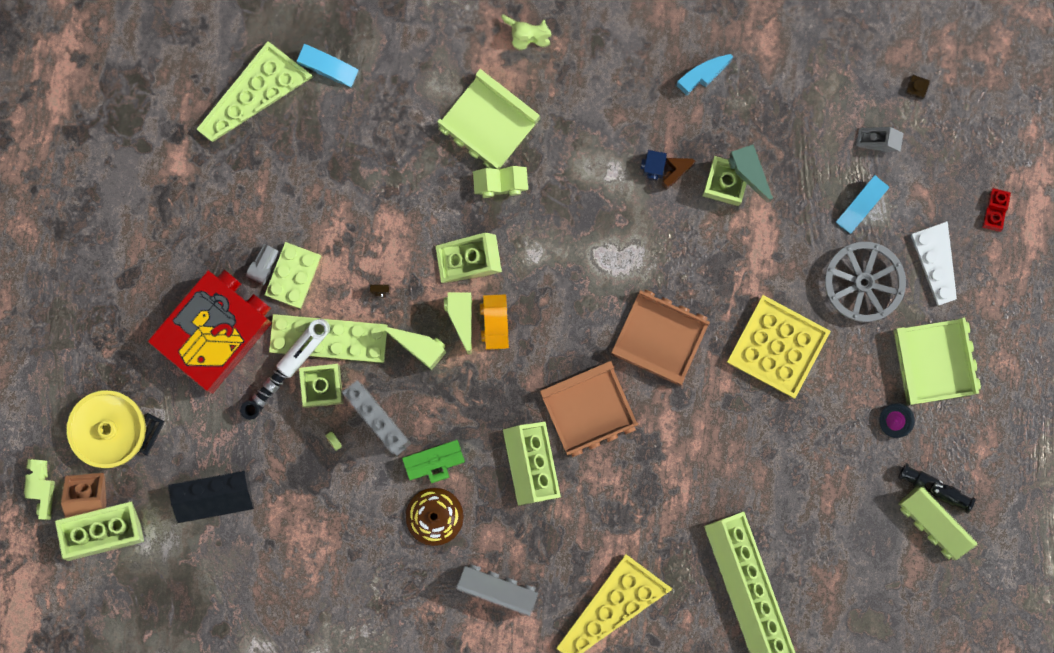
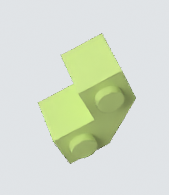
M511 166L503 169L484 168L473 171L474 194H481L483 198L494 197L497 194L521 195V191L528 190L527 167Z

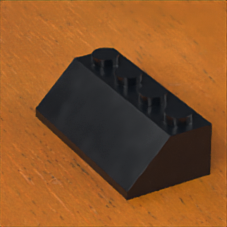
M239 471L168 485L170 502L177 523L254 509L248 471Z

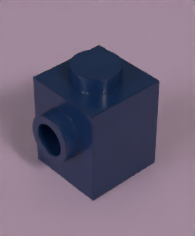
M648 150L646 159L642 158L640 168L644 170L643 175L647 176V179L655 181L658 178L662 179L667 153Z

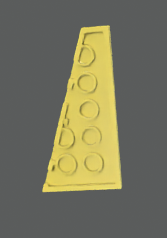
M625 554L556 649L562 653L585 652L673 589Z

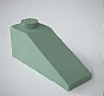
M754 145L732 151L729 155L730 158H728L731 169H735L736 174L767 203L771 202L773 196Z

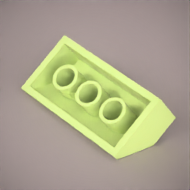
M546 422L503 429L518 506L561 497Z
M923 487L914 488L898 503L902 507L900 511L906 517L911 516L915 521L913 524L921 532L924 530L929 535L927 538L935 546L938 544L943 549L941 553L947 559L957 560L977 545V542Z
M132 502L55 521L62 558L67 561L144 542L141 524Z

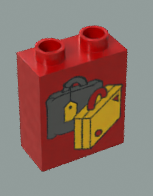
M208 270L148 341L201 387L212 394L272 324V322L264 317L271 308L255 294H252L246 302L235 293L241 286V283L226 270H223L218 277Z

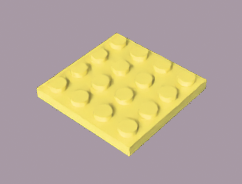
M762 295L726 363L795 399L831 331Z

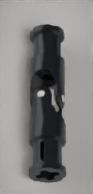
M908 463L904 464L898 476L899 479H905L913 483L914 487H923L929 494L940 497L944 502L952 506L956 505L964 509L967 514L975 504L976 498H970L962 494L960 490L945 485L933 476L909 467ZM934 482L931 490L925 486L926 483Z

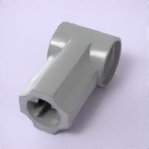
M264 244L255 262H252L246 277L264 285L270 276V269L279 251Z

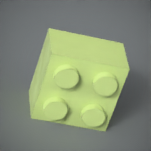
M714 156L703 196L740 206L747 183L736 174L735 169H731L728 159Z
M330 364L299 368L303 407L343 404L340 365Z

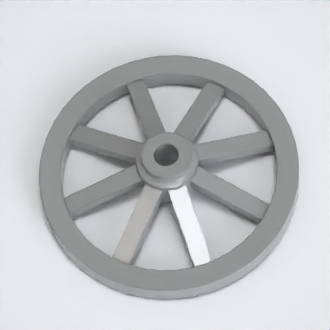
M857 242L844 247L831 259L825 273V291L830 303L841 315L857 322H873L891 314L902 301L906 289V276L900 260L888 248L873 242ZM855 250H872L864 273H862L853 253ZM879 252L892 265L871 275L874 261ZM846 254L857 277L835 269L839 260ZM896 270L898 289L875 283V280ZM835 275L853 282L854 285L835 294L832 277ZM861 280L866 281V286L861 284ZM871 289L896 296L892 303L883 310ZM858 290L852 312L845 308L838 299ZM865 292L878 313L871 315L859 314Z

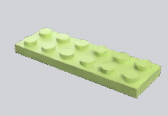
M273 314L269 353L286 354L310 324L320 318ZM324 319L329 323L330 332L310 354V357L384 363L387 332L385 330L388 325ZM315 325L316 333L323 334V325ZM312 336L300 349L301 351H303L306 348V346L312 341Z

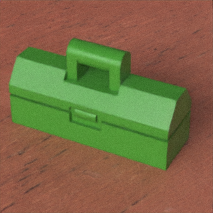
M458 440L402 458L410 481L429 475L431 484L450 478L447 468L465 463ZM443 468V472L432 474V470Z

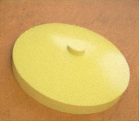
M98 391L87 395L75 405L67 422V438L73 452L83 462L98 468H114L130 461L142 447L146 433L145 419L138 405L128 396L115 391Z

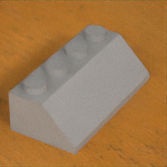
M470 564L469 567L465 566L456 589L531 616L538 596V592H535V587L527 584L521 587L516 585L518 581L508 577L506 580L498 578L499 574L489 570L486 574L480 571L481 567Z

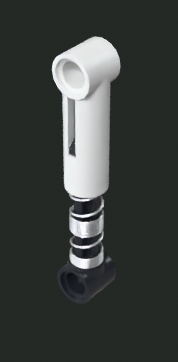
M317 319L313 321L277 363V371H274L271 378L268 377L260 391L257 390V394H254L242 404L240 412L243 418L253 420L258 417L267 403L266 400L272 397V393H275L280 388L279 385L283 384V380L288 377L291 378L328 335L330 326L326 320ZM316 324L323 325V334L316 333ZM312 336V341L306 346V348L303 351H301L300 349ZM249 404L255 407V414L247 412Z

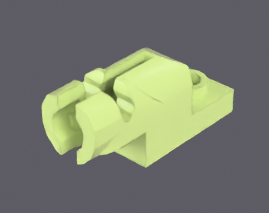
M28 459L26 469H30L33 473L25 475V498L41 499L36 509V513L39 515L38 519L51 520L55 481L45 480V477H48L47 461Z

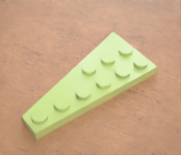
M267 42L197 130L214 142L313 76L270 42Z

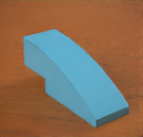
M306 44L303 45L297 59L298 65L349 87H352L359 71L353 66Z
M731 54L720 56L696 66L686 73L677 82L676 86L686 95L699 83L706 88L732 61L733 56Z
M874 175L835 223L851 234L889 189V186Z

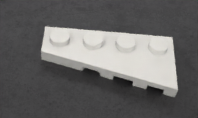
M948 221L911 234L937 306L956 300Z

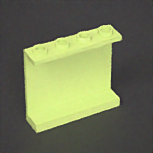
M480 69L476 73V79L445 117L437 122L438 126H440L439 130L446 136L450 134L454 137L453 141L457 145L468 148V153L475 159L478 157L482 159L484 166L500 169L539 121L540 115Z

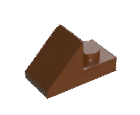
M666 158L665 162L674 172L670 170L663 177L662 186L668 190L694 166L696 161L690 158Z

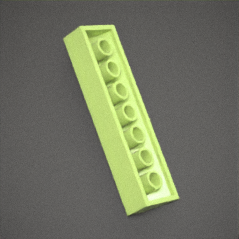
M741 512L705 525L706 534L712 546L749 652L795 653L745 513Z

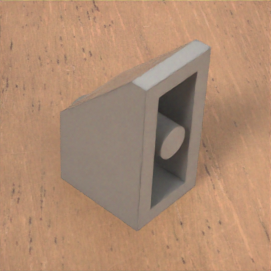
M892 127L859 128L856 146L883 152H901L904 133Z

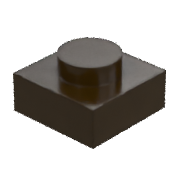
M913 74L905 93L923 100L931 81Z
M370 285V293L374 294L376 298H385L386 294H390V285Z

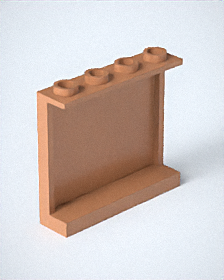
M646 289L644 292L640 290L611 355L681 386L710 322L702 314L689 313L690 309L679 305L678 308L672 305V301L664 297L658 299L654 297L655 293Z
M611 361L540 391L567 456L571 454L572 458L582 454V449L589 447L591 450L601 446L600 442L607 439V442L617 439V434L625 432L626 435L636 431L635 427L639 425L635 420Z

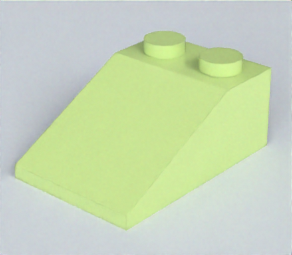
M481 233L436 245L441 283L484 277L502 272L497 239L494 234Z
M448 292V297H444V309L448 311V315L467 354H471L472 295L471 293Z
M387 327L385 330L388 335L430 370L446 354L444 344L437 338L433 340L428 336Z

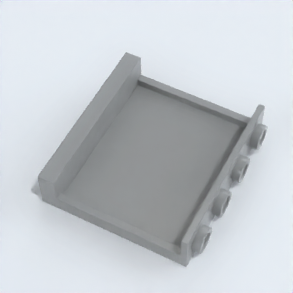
M358 380L342 392L396 456L412 444Z

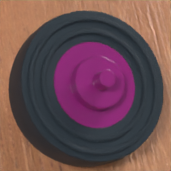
M894 403L883 409L880 414L879 423L886 435L892 438H902L912 431L915 417L909 407L904 404Z

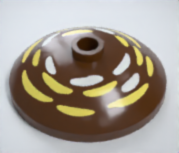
M428 488L422 490L411 499L406 510V524L410 533L416 540L426 545L439 546L450 542L458 535L463 525L464 514L461 503L451 492L445 489ZM432 513L438 515L437 520L433 521L430 518Z

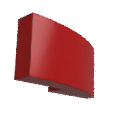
M995 188L991 189L982 228L998 232L1003 230L1011 192Z

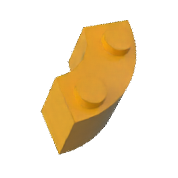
M506 294L483 295V303H480V315H484L485 330H481V340L485 342L486 350L508 349Z

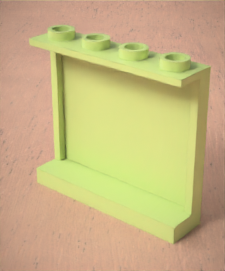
M965 318L893 330L907 406L979 393L981 384L979 378H976L975 373L977 371V363L972 357L974 347L972 341H969L968 336L970 325L966 322Z

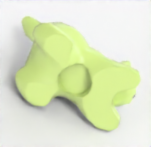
M506 15L501 16L505 23L512 26V45L519 50L526 49L529 43H535L539 46L550 45V41L547 38L551 37L552 33L545 20H542L540 25L534 26L525 22H516Z

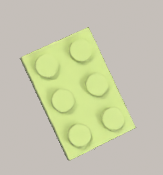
M285 242L265 296L301 309L322 256Z

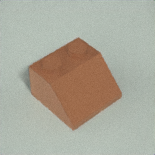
M104 473L65 476L61 500L65 518L106 508Z

